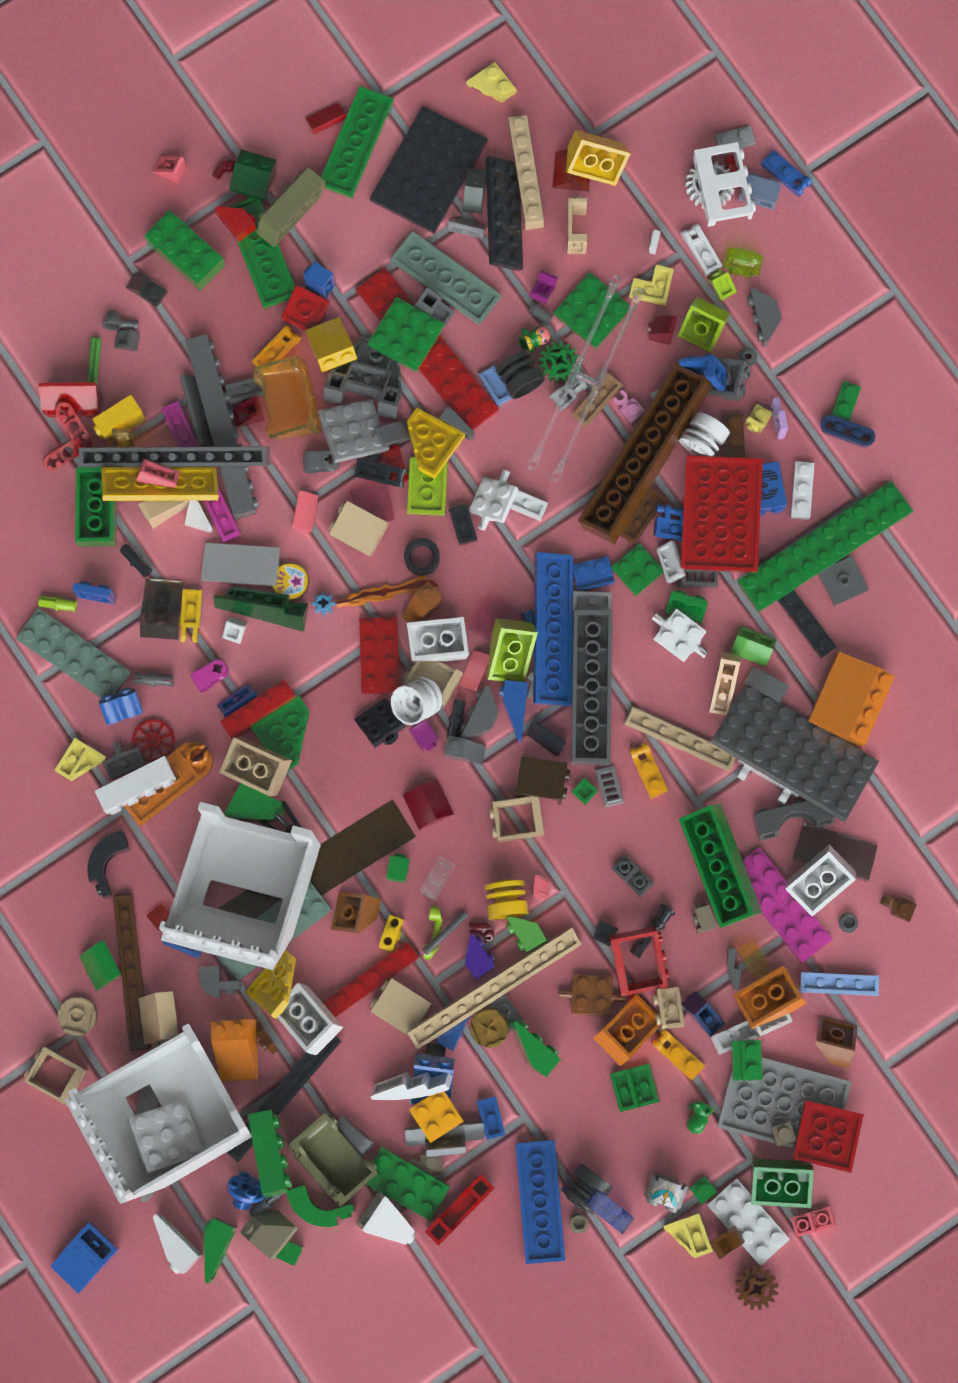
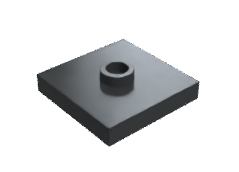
M853 556L833 564L818 574L834 606L869 591Z

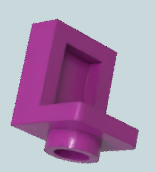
M541 271L529 297L547 304L555 290L558 278L545 271Z

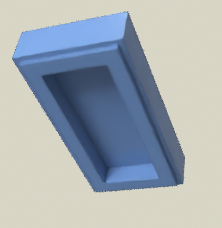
M493 365L479 373L478 376L498 407L511 400V397L505 389L507 384L501 382L500 377L495 372L497 368Z

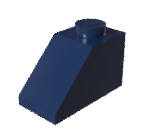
M696 991L681 1003L687 1013L708 1036L712 1037L724 1025V1022L711 1005Z

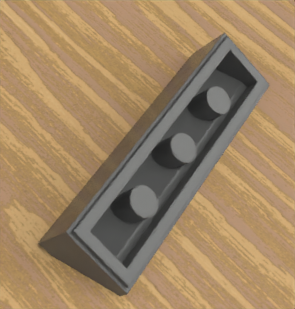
M182 374L180 379L199 446H214L196 378Z

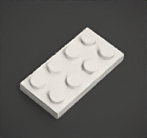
M737 1178L707 1204L727 1229L735 1225L745 1241L742 1246L760 1266L790 1240L760 1205H751V1194Z

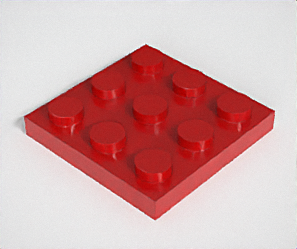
M805 1100L792 1159L852 1173L864 1114Z

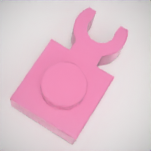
M621 390L620 395L623 399L618 400L616 397H613V402L617 406L622 407L619 409V412L632 425L646 411L634 398L629 401L626 392Z

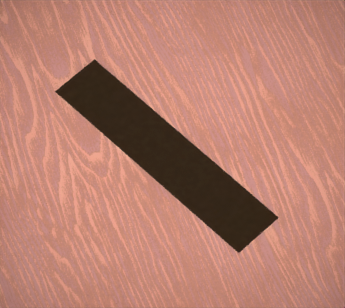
M391 800L320 844L310 882L321 896L416 837L395 802ZM246 890L217 909L256 919L279 902L281 898Z

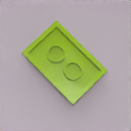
M410 457L407 514L445 516L448 461L434 479L419 471L416 458Z

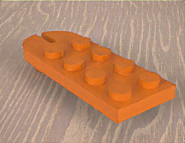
M190 741L177 748L166 757L177 780L173 781L174 784L167 788L161 787L157 789L156 793L152 796L139 798V802L134 805L128 806L127 804L124 806L140 827L210 773L213 767V757L205 745L197 741ZM204 752V755L201 758H199L197 761H194V759L197 756Z

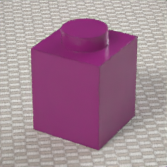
M426 720L409 730L422 752L425 750L431 751L437 746L436 743L439 742L438 737Z

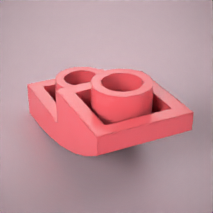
M830 1206L791 1217L796 1237L836 1226Z

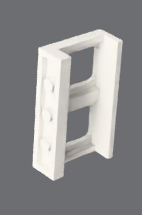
M738 142L694 150L693 160L708 227L714 226L716 221L747 216L748 219H752L753 212L756 211L754 200L751 201L750 194H752L751 185L746 180V177H748L746 165L743 166L742 162L744 152L742 148H739ZM733 152L737 171L716 175L711 156ZM741 187L745 206L728 210L722 209L719 191Z

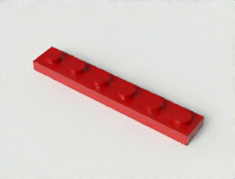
M407 942L322 1003L336 1018L384 984L386 980L388 981L419 959V956L409 942Z

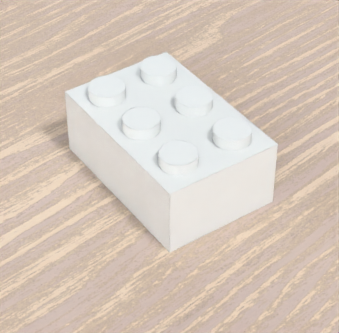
M829 844L786 881L785 889L813 916L856 880V871Z
M297 983L291 989L289 1004L277 1017L307 1053L317 1055L343 1028L310 987L301 983Z

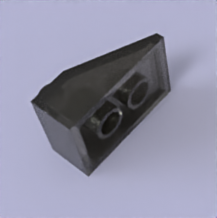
M146 578L140 616V637L179 639L184 581Z

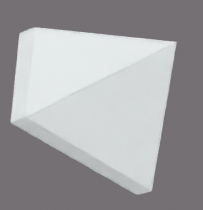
M190 500L184 525L209 533L212 532V527L198 500Z

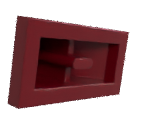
M253 396L232 409L237 428L264 421L258 396Z

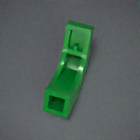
M306 1185L289 1190L290 1193H287L289 1203L295 1213L302 1220L314 1226H337L339 1224L336 1217L340 1216V1219L343 1220L352 1217L351 1213L355 1212L353 1204L330 1211L316 1207L310 1199Z

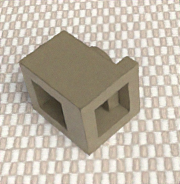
M704 903L693 906L694 914L692 915L694 925L699 927L696 930L697 934L717 927L710 904L705 906Z

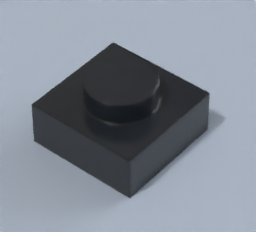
M600 921L592 939L610 947L609 935L616 934L618 928Z

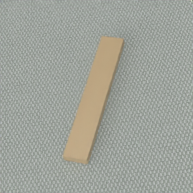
M632 706L624 723L633 729L727 772H730L736 759L734 756L710 743V741Z

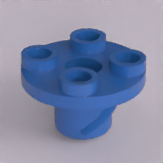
M240 1172L239 1175L233 1176L228 1180L227 1191L234 1197L232 1203L237 1209L248 1210L252 1203L260 1202L265 1197L261 1191L260 1181L251 1177L246 1172Z

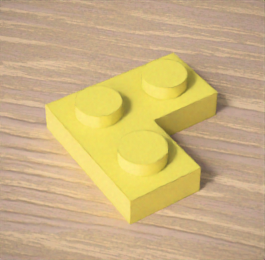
M656 265L652 282L633 278L629 298L666 306L674 269Z

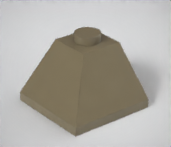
M274 1210L252 1216L240 1233L267 1257L274 1260L298 1228L279 1210Z

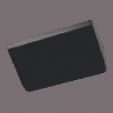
M537 721L533 722L527 733L528 737L556 757L559 756L566 746L564 740Z

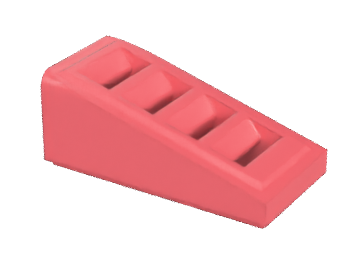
M143 459L136 481L176 487L179 471Z
M535 875L533 878V899H547L549 881L544 877Z

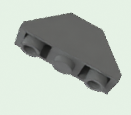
M752 288L750 289L749 296H747V302L749 307L752 306L754 312L752 313V320L758 327V331H756L758 341H762V345L765 347L779 327L782 317L776 300Z
M485 686L484 690L480 689L476 697L479 701L476 707H471L468 713L470 719L467 724L464 723L459 732L462 734L461 738L470 740L491 732L498 717V709L489 686Z

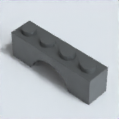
M799 800L788 806L782 804L771 810L761 809L754 814L753 821L759 841L778 837L781 826L792 818L806 819L817 828L834 824L836 817L809 801Z

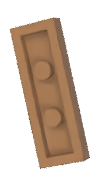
M608 373L575 410L572 417L587 428L622 388L623 384Z

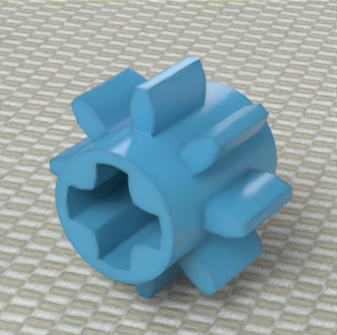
M324 592L319 597L315 595L316 602H312V606L317 607L315 613L321 612L323 617H325L327 612L332 614L331 606H336L335 602H330L333 596L329 595L327 597ZM322 601H326L327 603L325 605V608H322L320 605L322 604Z

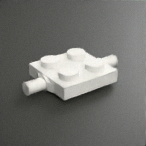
M502 470L499 480L483 477L469 509L472 514L482 518L477 527L478 529L485 531L489 521L504 523L518 492L516 486L506 483L510 472Z
M678 609L666 620L657 613L654 615L655 617L652 620L660 625V629L653 640L683 662L694 651L703 658L707 655L708 651L700 646L701 639L707 632Z

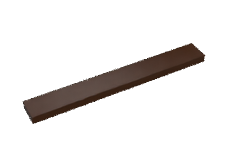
M133 894L113 896L129 1049L130 1051L150 1049V1045H144L138 999L144 997L134 898Z

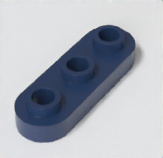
M827 415L821 420L820 429L826 435L864 448L870 447L875 441V433L868 427L833 415ZM826 424H831L833 428H827ZM844 430H849L850 434L846 435ZM862 436H867L868 441H863Z

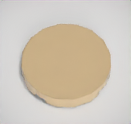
M72 997L61 1004L57 1019L64 1032L73 1036H81L94 1028L97 1021V1011L90 1000L83 997Z

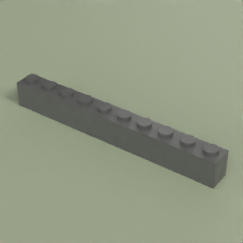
M207 334L186 339L187 349L214 446H242V444H237L236 438L239 437L237 426L233 427L231 420H235L232 409H228L226 404L230 401L227 391L223 392L222 385H225L222 374L218 375L217 368L220 367L218 357H213L212 351L215 350L213 339L209 340ZM220 466L234 519L238 520L256 515V508H259L256 497L252 498L251 491L254 490L251 479L247 480L248 466Z
M270 446L79 448L80 467H140L143 459L165 467L271 465Z

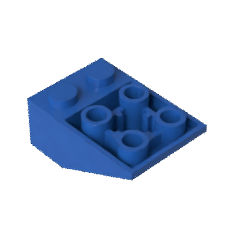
M88 1222L50 1267L79 1294L118 1253L120 1248L93 1222Z

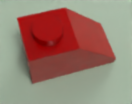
M222 206L214 208L218 218L238 242L256 230V219L251 213L247 214L244 209Z

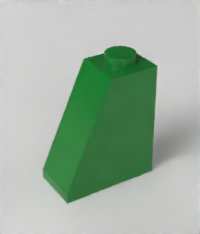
M240 783L224 815L240 821L275 822L278 818L274 813L277 812L282 817L285 809H283L284 805L282 802Z

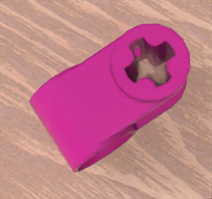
M215 660L193 672L190 677L199 692L202 693L225 679L229 670L223 661ZM219 666V667L221 668V671H222V672H221V673L216 672V671H217L216 667Z

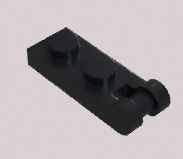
M358 458L354 477L403 488V478L407 473V469ZM393 472L397 473L395 480H392Z

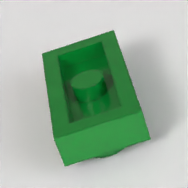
M843 381L832 415L850 421L861 387Z

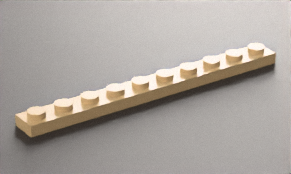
M569 927L408 1030L407 1034L416 1049L423 1047L582 945L573 928Z

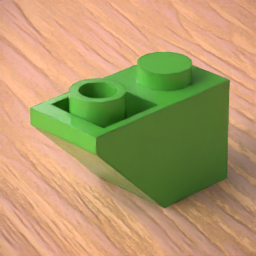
M511 916L507 918L508 923L506 927L511 934L515 933L518 938L515 942L521 951L525 950L527 954L547 942L537 923Z

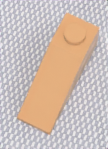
M721 653L709 712L725 716L729 712L740 666V655Z

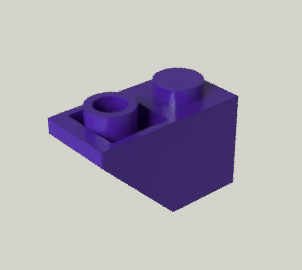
M472 934L469 937L465 966L477 981L495 968L493 963L496 960L490 952L486 954L482 948L485 944L479 936L475 938Z

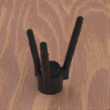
M283 801L282 803L295 826L303 828L286 801ZM275 812L274 815L287 828L284 832L291 833L294 824L289 825ZM259 822L267 828L278 830L267 822Z

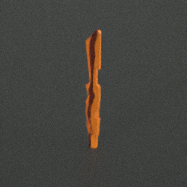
M419 576L395 587L384 584L380 588L362 589L359 593H351L345 599L336 600L337 608L366 605V602L394 599L395 595L406 592L409 593V596L414 595L427 582L435 589H438L439 585L425 576Z

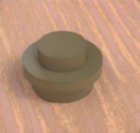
M581 1213L572 1215L569 1220V1227L575 1233H583L589 1226L588 1218Z

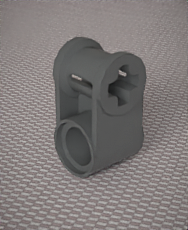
M330 450L307 451L303 453L304 473L307 474L333 472L338 469L339 462L334 463L333 460L332 464L328 463L329 458L333 459Z

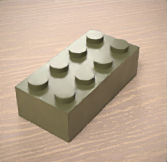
M309 167L304 172L300 171L295 178L296 181L292 185L288 184L283 191L284 194L281 197L277 196L271 203L272 207L269 210L265 209L259 216L260 221L257 234L273 247L286 236L322 196L326 181Z

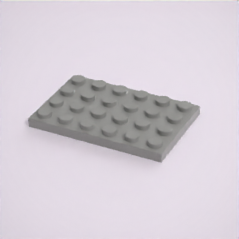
M761 1057L762 1080L733 1081L732 1066L717 1128L775 1143L771 1127L790 1122L797 1139L805 1100L845 1110L851 1081ZM796 1141L784 1144L782 1146L794 1149Z

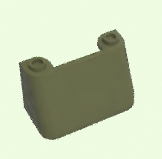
M324 1113L289 1144L288 1150L334 1204L340 1208L377 1174V1167L370 1159L368 1161L362 1159L337 1130V1120L331 1114L328 1116Z

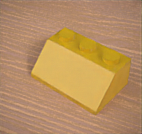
M575 130L568 145L566 172L616 186L631 153L622 142Z

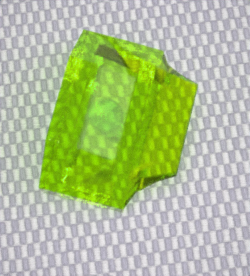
M727 248L723 268L728 269L730 274L746 278H751L754 275L759 276L764 256L741 248Z

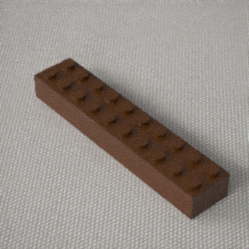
M674 365L578 521L584 530L615 545L674 450L680 437L711 390L710 383L706 377L680 365Z

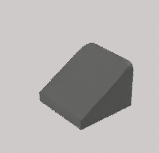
M132 329L117 330L114 348L137 351L140 334Z

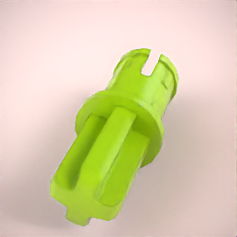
M40 596L38 606L56 609V611L76 612L77 600L62 599L60 596L57 598Z

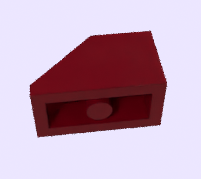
M655 316L654 321L649 322L647 333H650L649 340L671 345L678 317Z

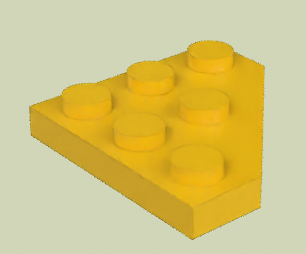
M416 408L407 420V427L418 470L435 479L465 438V433Z
M286 950L274 969L265 968L245 991L250 998L275 1019L289 1004L296 958Z

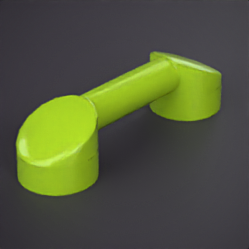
M431 905L429 920L435 921L432 940L441 932L443 922L440 910L435 905ZM439 945L428 955L424 953L423 959L430 960L438 950Z

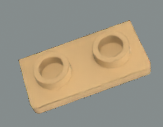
M679 987L657 988L655 994H652L654 1006L657 1005L658 1013H655L656 1024L660 1025L661 1030L684 1027Z

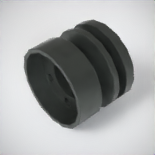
M527 350L509 357L495 370L502 383L509 382L505 389L511 399H518L529 394L545 381V376L540 368H532L535 360L531 358V353Z
M580 1162L573 1172L574 1176L578 1179L577 1183L568 1179L566 1182L573 1187L571 1191L564 1186L560 1190L570 1202L582 1211L594 1215L596 1210L589 1206L591 1202L599 1207L601 1204L595 1198L597 1194L606 1198L613 1187Z

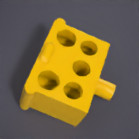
M389 915L379 942V948L393 953L396 943L400 940L402 934L401 929L405 921L404 919ZM393 922H398L397 927H392ZM387 940L392 941L390 945L385 944Z

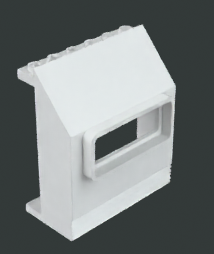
M200 802L198 810L201 813V818L167 923L161 921L159 927L163 932L161 941L273 970L293 937L321 845L312 830L293 826L291 833L228 818L218 806ZM216 881L283 899L276 923L273 924L204 906L203 903L210 882Z
M189 1024L182 1027L183 1033L78 1092L76 1088L68 1092L70 1097L65 1099L120 1204L169 1186L252 1137ZM148 1085L152 1087L162 1107L185 1099L204 1150L182 1164L150 1175L146 1173L127 1121L129 1117L135 1115L126 1100L127 1097Z

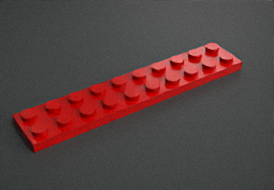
M385 267L355 289L356 293L380 322L396 297L415 307V304ZM439 335L418 370L445 404L451 407L472 430H475L496 414L499 408Z

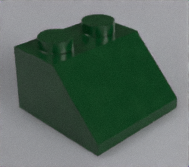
M241 149L235 162L229 191L264 201L276 175L277 159Z

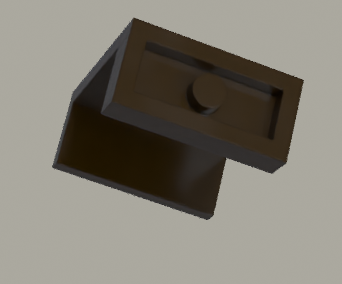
M521 756L515 798H523L524 795L558 800V805H561L562 799L566 800L568 789L564 788V783L569 781L570 776L567 763Z

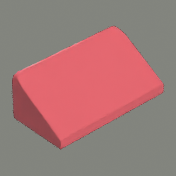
M299 490L293 530L312 532L318 495Z
M473 651L459 686L477 692L489 664L488 654Z

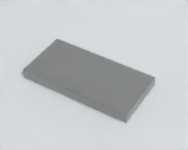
M205 543L201 580L277 586L281 549L277 547Z

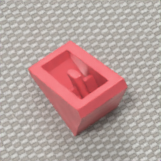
M160 156L153 172L179 184L187 167L184 158L181 156Z

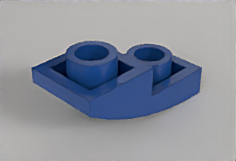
M470 1016L438 1036L436 1043L454 1051Z

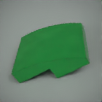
M104 940L95 944L80 956L96 991L103 989L108 983L115 981L121 975Z
M650 1064L610 1074L620 1112L661 1102Z

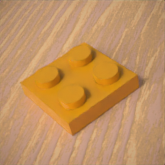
M445 1091L429 1095L409 1108V1111L430 1143L464 1122Z

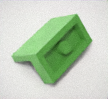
M741 626L731 653L766 667L777 640Z

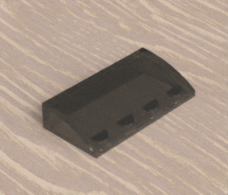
M803 822L792 859L808 863L830 844L856 871V879L865 882L869 881L877 844L822 827L816 828L812 824Z

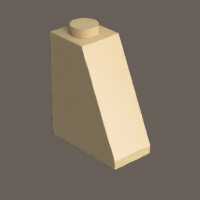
M189 500L143 501L138 506L154 529L188 507Z

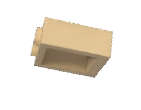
M531 796L492 802L493 807L489 808L490 818L495 819V826L492 827L493 838H497L498 842L544 836L539 797ZM531 804L535 831L502 836L498 809Z
M47 1047L39 1049L34 1057L36 1062L33 1067L30 1066L24 1075L26 1077L24 1082L67 1105L65 1099L70 1097L68 1092L79 1087L88 1070ZM48 1055L75 1069L62 1095L35 1081Z

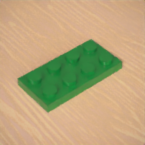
M382 1146L373 1161L377 1167V1174L366 1184L431 1221L450 1185Z

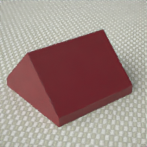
M438 780L421 784L403 795L419 831L454 815Z

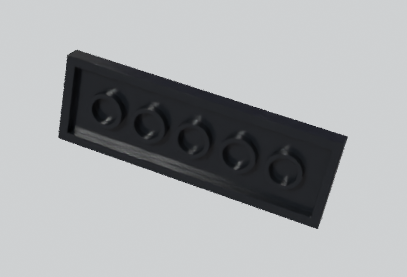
M488 156L485 158L489 265L520 271L523 269L521 200L516 165L513 161Z

